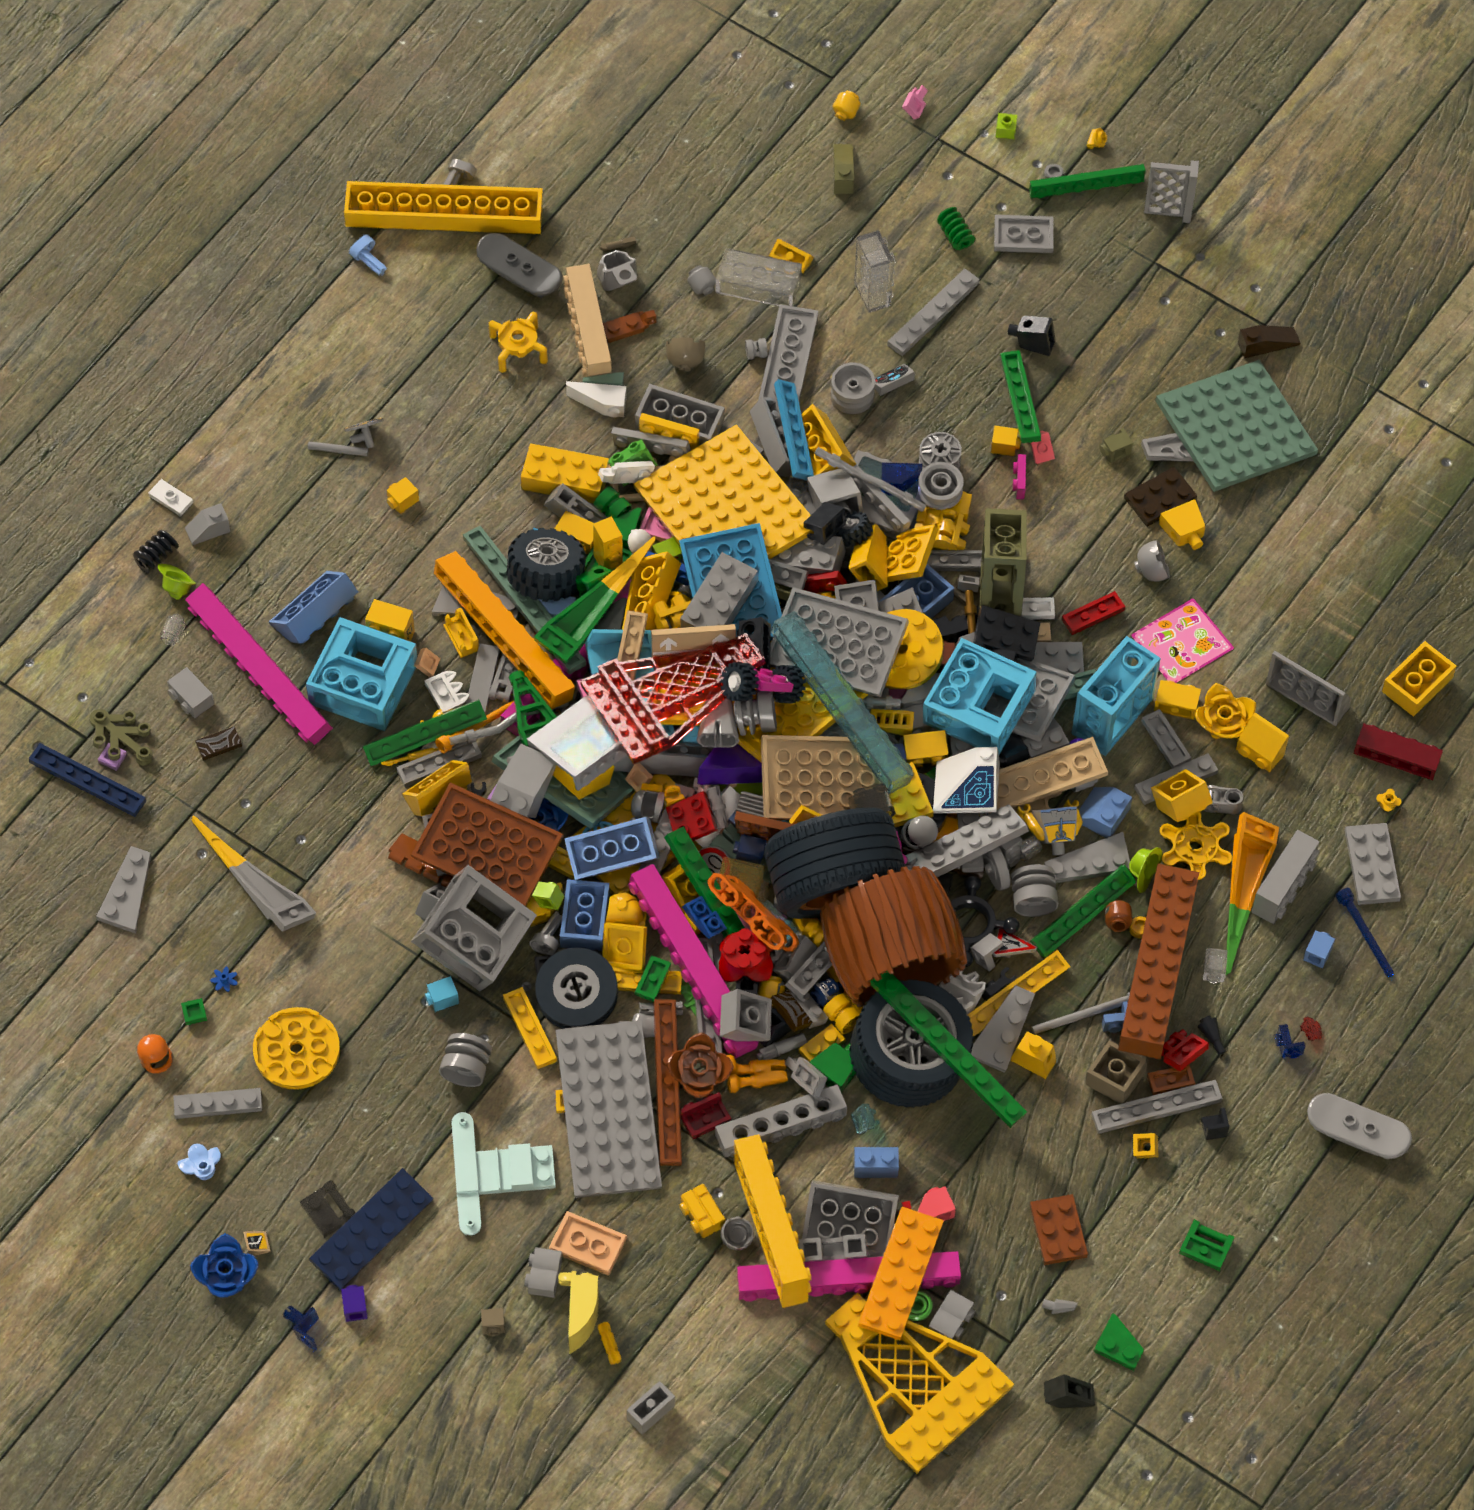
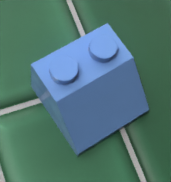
M1094 787L1079 809L1083 821L1082 826L1104 838L1112 836L1130 810L1132 797L1115 787Z

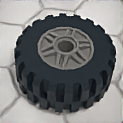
M545 528L528 530L526 534L523 532L515 538L509 546L507 559L508 581L517 592L520 591L521 595L529 596L532 600L537 601V599H540L543 602H548V600L559 601L560 598L566 599L578 591L576 577L585 572L586 552L582 544L574 536L567 535L565 531H556L554 528H550V530Z

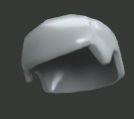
M733 1217L726 1220L721 1228V1239L729 1249L742 1250L751 1245L754 1239V1228L748 1220L741 1217Z

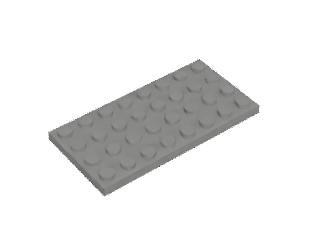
M642 1020L556 1030L574 1197L582 1198L662 1189Z

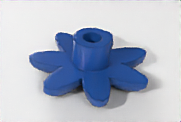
M227 966L223 969V973L219 970H214L217 977L210 980L211 983H217L216 991L224 987L226 992H229V984L238 985V982L233 979L237 972L229 973Z

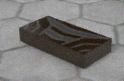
M235 727L195 740L203 761L242 747Z
M789 990L771 997L773 1006L793 1032L811 1026L813 1021Z

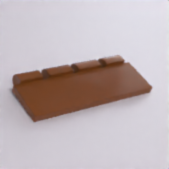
M401 833L389 848L390 854L388 859L400 865L406 860V868L418 874H421L424 869V877L436 883H439L442 878L441 885L447 888L453 876L449 874L438 876L436 868L412 858L411 854L418 841Z

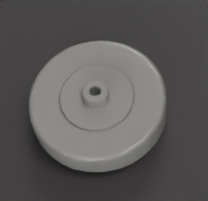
M997 847L983 854L984 868L993 886L998 891L1009 888L1010 874L1001 849Z

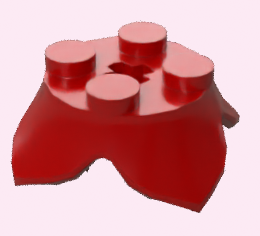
M743 928L739 932L726 936L721 941L719 946L721 952L719 972L724 981L735 982L743 976H747L757 982L770 980L773 971V961L770 952L773 949L762 942L752 931Z

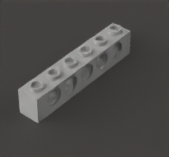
M837 1084L823 1089L820 1097L808 1094L715 1126V1136L724 1158L734 1157V1140L738 1139L736 1138L738 1135L749 1137L760 1134L762 1142L776 1143L781 1141L783 1137L799 1135L809 1128L817 1129L823 1126L824 1123L840 1121L847 1114V1105ZM819 1107H826L827 1110H826V1111H820V1110H818L817 1108H819ZM798 1114H805V1115H807V1117H806V1118H799L797 1115H798ZM785 1121L787 1122V1124L779 1125L777 1124V1122ZM758 1128H765L766 1131H765V1132H758L757 1129H758Z

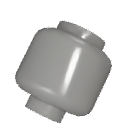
M699 265L688 273L687 281L695 294L707 296L715 290L714 286L717 280L708 267Z

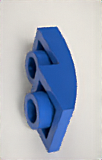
M702 896L686 903L682 907L694 925L709 939L727 929L717 911L711 912Z

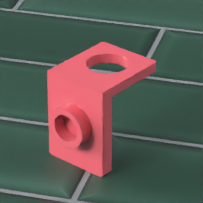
M1040 431L1041 441L1030 443L1036 464L1055 459L1050 435L1045 431Z

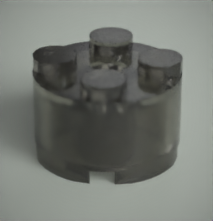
M885 783L877 784L868 790L865 788L856 789L853 791L854 796L848 799L850 809L878 808L889 814L891 818L896 814Z

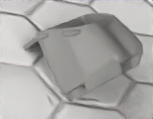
M618 250L603 255L597 269V276L603 289L611 291L636 281V259L630 257L627 252Z

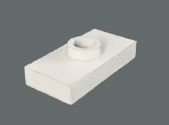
M162 479L149 491V497L180 517L193 504L192 498Z

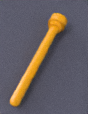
M514 700L486 715L487 720L462 729L451 736L443 735L437 738L435 743L438 750L443 754L452 750L454 745L450 744L449 737L464 734L465 731L472 729L476 731L501 717V714Z

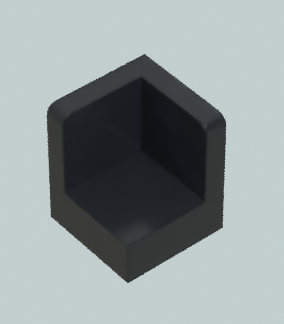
M1225 1107L1220 1108L1219 1115L1201 1118L1205 1140L1227 1137L1230 1126Z

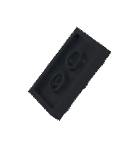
M982 605L979 609L973 643L989 650L996 648L1016 651L1017 658L1032 662L1035 655L1040 622Z

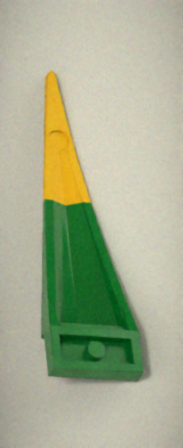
M652 537L583 596L549 620L534 636V640L567 664L578 650H581L592 629L596 628L654 544L655 537Z

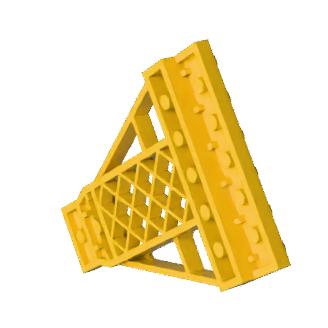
M856 1293L825 1320V1325L841 1340L845 1351L848 1353L884 1438L885 1446L900 1461L904 1460L918 1474L1014 1387V1383L984 1353L908 1320L906 1328L942 1344L934 1351L927 1352L906 1330H904L901 1338L906 1345L897 1344V1339H894V1344H881L882 1334L858 1326L866 1300ZM879 1335L878 1344L870 1343L876 1336ZM947 1346L976 1358L956 1377H952L934 1359ZM865 1349H878V1359L866 1358ZM881 1349L894 1350V1359H881ZM897 1350H910V1360L897 1359ZM914 1352L921 1360H912V1353ZM881 1364L894 1365V1374H882L880 1372ZM896 1365H910L909 1375L896 1374ZM912 1365L925 1366V1375H912ZM860 1366L886 1391L876 1402L871 1395ZM928 1367H929L937 1376L928 1375ZM896 1380H909V1390L897 1389ZM912 1380L925 1381V1390H912ZM928 1381H941V1391L928 1390ZM912 1395L925 1396V1405H913ZM928 1396H934L927 1402ZM890 1397L911 1416L892 1434H888L877 1409Z

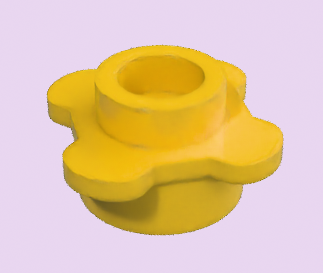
M1387 789L1384 794H1378L1376 797L1377 802H1380V807L1384 811L1389 812L1395 809L1396 806L1401 805V799L1396 797L1393 789Z

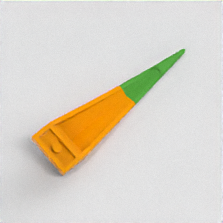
M1245 812L1239 815L1237 833L1234 834L1225 975L1231 972L1256 892L1260 887L1276 848L1279 832L1278 826Z

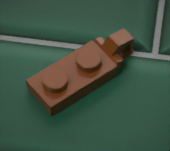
M654 310L644 313L643 311L604 322L603 326L607 342L611 343L645 332L649 325L657 323V316Z

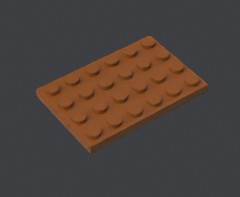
M450 782L415 846L411 857L453 877L469 865L527 907L538 882H540L564 836L554 829Z

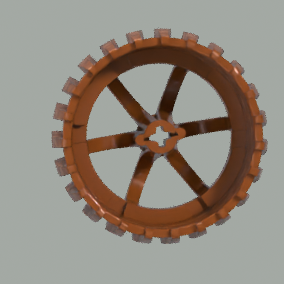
M913 866L912 870H909L907 867H901V872L894 873L893 869L887 870L888 875L879 877L878 874H874V879L865 883L861 879L858 881V886L852 889L849 886L845 887V893L841 895L839 893L834 894L833 901L827 900L825 906L821 908L822 930L831 963L844 990L852 1002L859 1008L865 1006L867 1000L876 992L871 986L870 981L874 978L876 981L881 980V974L887 971L889 974H893L899 981L919 980L933 983L937 986L942 981L944 984L949 983L950 976L957 977L960 974L959 971L965 969L967 964L966 950L955 910L940 881L933 871L927 867L920 869L919 866Z

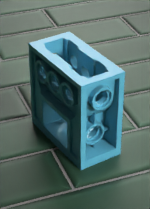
M340 617L306 682L308 700L315 707L385 731L416 669L414 666L417 659L416 644ZM359 651L385 660V662L380 667L357 659L355 656Z
M1126 636L1078 692L1071 734L1083 739L1093 737L1099 752L1106 756L1154 699L1161 658ZM1132 658L1138 661L1136 666H1131Z
M961 638L923 703V723L939 731L945 730L946 734L974 747H997L998 754H1000L1036 691V671ZM993 693L1010 700L1001 718L984 711Z

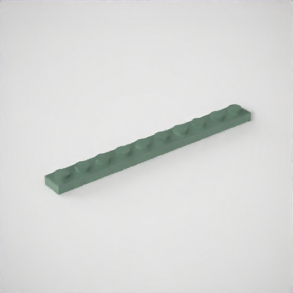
M481 526L463 534V539L534 631L538 633L552 619V616L538 599L536 601L532 600L529 596L525 597L520 594V591L517 592L512 587L507 576V559ZM579 651L567 664L555 656L569 675L586 666V660Z

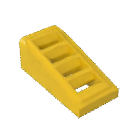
M871 709L869 729L898 735H909L913 730L914 712ZM877 716L881 717L880 723H876ZM886 718H889V724H885Z

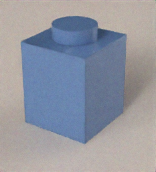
M1315 930L1303 960L1323 969L1333 948L1335 938L1326 932Z

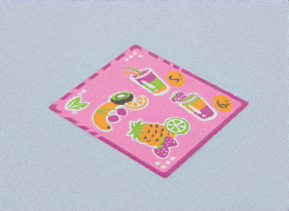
M1194 599L1187 601L1131 634L1137 643L1161 658L1159 671L1167 680L1174 681L1175 683L1234 649L1232 644Z

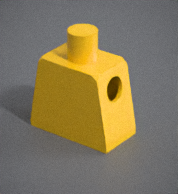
M1195 499L1160 514L1159 525L1177 546L1189 543L1193 550H1197L1203 545L1200 538L1204 536L1205 523Z
M1026 1032L1010 1061L1046 1079L1056 1063L1054 1046L1043 1040L1040 1036Z

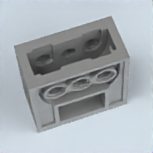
M467 865L453 877L411 942L475 989L481 991L494 982L537 915L478 871ZM471 898H474L502 919L496 929L466 908Z

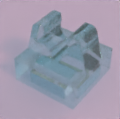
M869 1104L860 1105L851 1114L857 1134H864L880 1123L879 1120H874L873 1115L876 1114V1110L871 1109Z

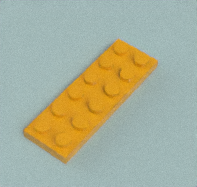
M901 1207L859 1320V1327L901 1341L944 1220Z

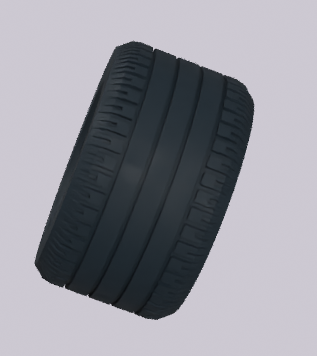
M856 808L837 811L799 822L772 836L764 850L778 907L781 912L796 919L821 917V908L825 906V902L827 900L833 901V895L836 893L840 895L845 893V887L849 886L852 889L858 886V881L861 879L865 883L873 880L874 874H878L881 877L888 875L887 870L893 869L894 873L901 872V867H906L893 819L889 814L878 808Z

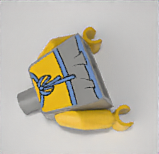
M1068 799L1061 808L1033 810L1032 813H1029L1031 808L1029 804L1024 805L1025 811L1021 810L1020 806L1016 810V813L1023 818L1028 828L1041 844L1051 843L1052 855L1065 854L1064 842L1075 841V837L1078 835L1083 824L1079 809L1077 808L1079 805L1078 800H1074L1071 805Z

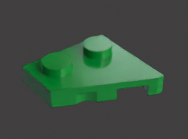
M1112 1313L1094 1348V1352L1134 1371L1143 1355L1144 1349L1117 1315Z

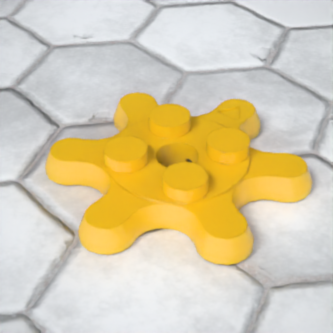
M1198 811L1186 819V824L1183 827H1174L1168 823L1160 827L1161 836L1173 844V848L1162 855L1164 865L1174 866L1177 863H1185L1190 866L1191 871L1200 872L1198 880H1201L1206 876L1205 866L1207 863L1216 862L1226 866L1232 861L1231 853L1219 846V840L1226 837L1230 832V828L1226 823L1220 822L1213 827H1207L1201 822V813ZM1198 842L1201 848L1192 850L1190 844Z

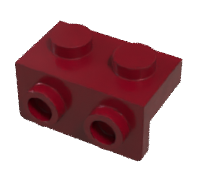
M720 1092L716 1094L711 1093L696 1103H688L681 1109V1120L692 1140L715 1130V1126L731 1121V1117L722 1102Z

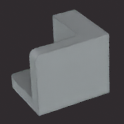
M989 933L973 945L971 949L976 963L988 971L992 970L995 967L992 954L1003 946V942Z

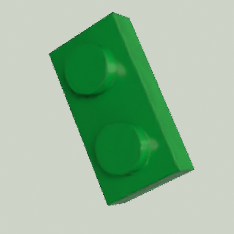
M651 955L635 990V995L654 1002L671 968V962Z

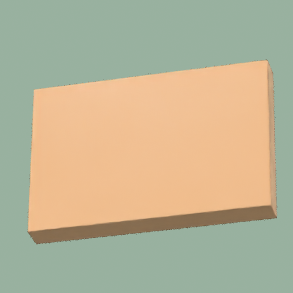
M567 1211L549 1249L562 1251V1257L609 1276L627 1240V1235Z

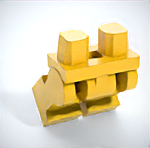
M926 506L923 512L918 510L917 523H915L914 528L935 524L939 530L932 550L933 548L950 551L965 549L966 541L959 538V536H965L969 532L970 525L963 521V514H957L952 509L935 510L928 509Z
M680 594L671 599L673 607L669 609L665 601L655 603L653 607L656 615L654 623L657 629L681 628L680 618L691 601L686 602L685 598Z

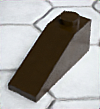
M1257 325L1240 329L1238 345L1244 359L1301 344L1294 327Z

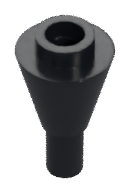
M1209 1015L1199 1020L1200 1024L1197 1027L1213 1044L1217 1054L1225 1053L1226 1051L1220 1040L1217 1017L1212 1018Z

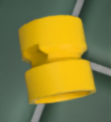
M845 994L835 996L823 1008V1012L829 1020L836 1022L835 1027L841 1034H847L854 1030L860 1015L856 1007H851L852 1002Z

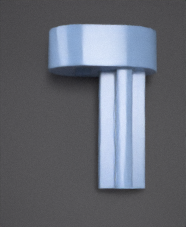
M366 234L352 245L349 254L355 260H361L378 276L383 275L387 267L370 253L375 245V241Z

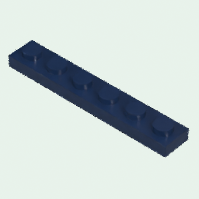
M39 743L29 757V763L136 817L146 803V797Z

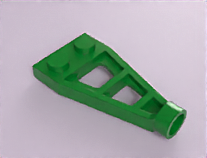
M518 670L511 673L508 678L513 688L518 734L523 745L528 746L527 738L557 716L525 676L524 671ZM530 693L535 703L523 706L520 696ZM536 710L541 712L545 721L528 725L526 714Z

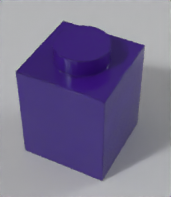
M350 1285L345 1289H341L345 1321L368 1319L364 1287Z

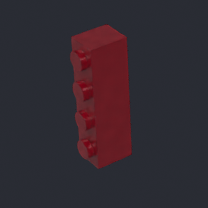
M1363 723L1353 754L1433 781L1443 750L1438 749L1434 745L1420 743L1413 738L1408 739L1392 731L1388 732L1379 729L1375 725Z

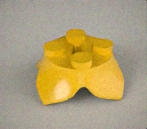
M1215 683L1207 691L1204 706L1197 708L1195 718L1202 728L1207 730L1214 739L1237 738L1242 734L1255 713L1256 702L1248 697L1235 698L1230 689Z

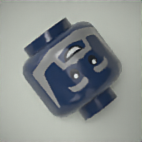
M827 978L816 983L810 995L818 1006L823 1009L832 998L843 994L844 989L840 982Z

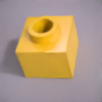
M1155 1133L1133 1134V1156L1137 1159L1159 1158L1158 1136ZM1146 1144H1150V1150L1148 1151L1144 1150Z

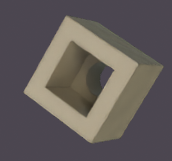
M503 1308L481 1309L483 1334L498 1336L500 1333H505Z

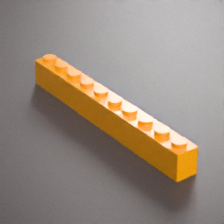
M456 551L436 559L434 575L515 668L524 671L525 676L549 707L554 709L571 701L575 689L573 682L563 674L561 668L550 659L548 653L544 652L534 638L527 633L525 627L514 618L512 612L508 611L501 600L491 592L489 586L484 584L477 572L470 568L466 560Z

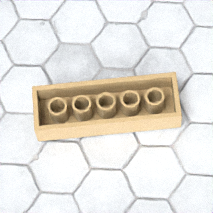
M590 264L566 267V275L563 276L565 299H568L567 308L572 318V331H575L574 340L579 350V363H582V377L612 373L610 353Z

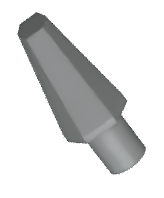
M1044 1299L1042 1308L1052 1310L1051 1314L1074 1311L1078 1302L1059 1299L1053 1302Z

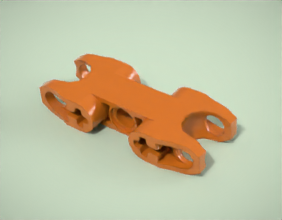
M720 873L712 874L708 879L710 890L724 905L730 906L750 925L751 931L762 942L774 950L782 949L793 952L799 945L797 935L783 920L776 918L758 901L755 893L736 876H725ZM718 877L722 879L720 890L714 886V881ZM753 908H755L756 912L755 915L752 917L751 911ZM786 935H790L793 939L790 947L785 946L787 943Z

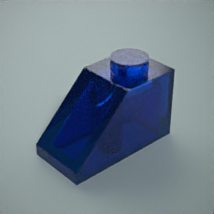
M882 462L881 480L905 492L919 480L922 464ZM881 489V490L884 492V494H887V495H891V496H892V494H890V493L886 492L885 490Z

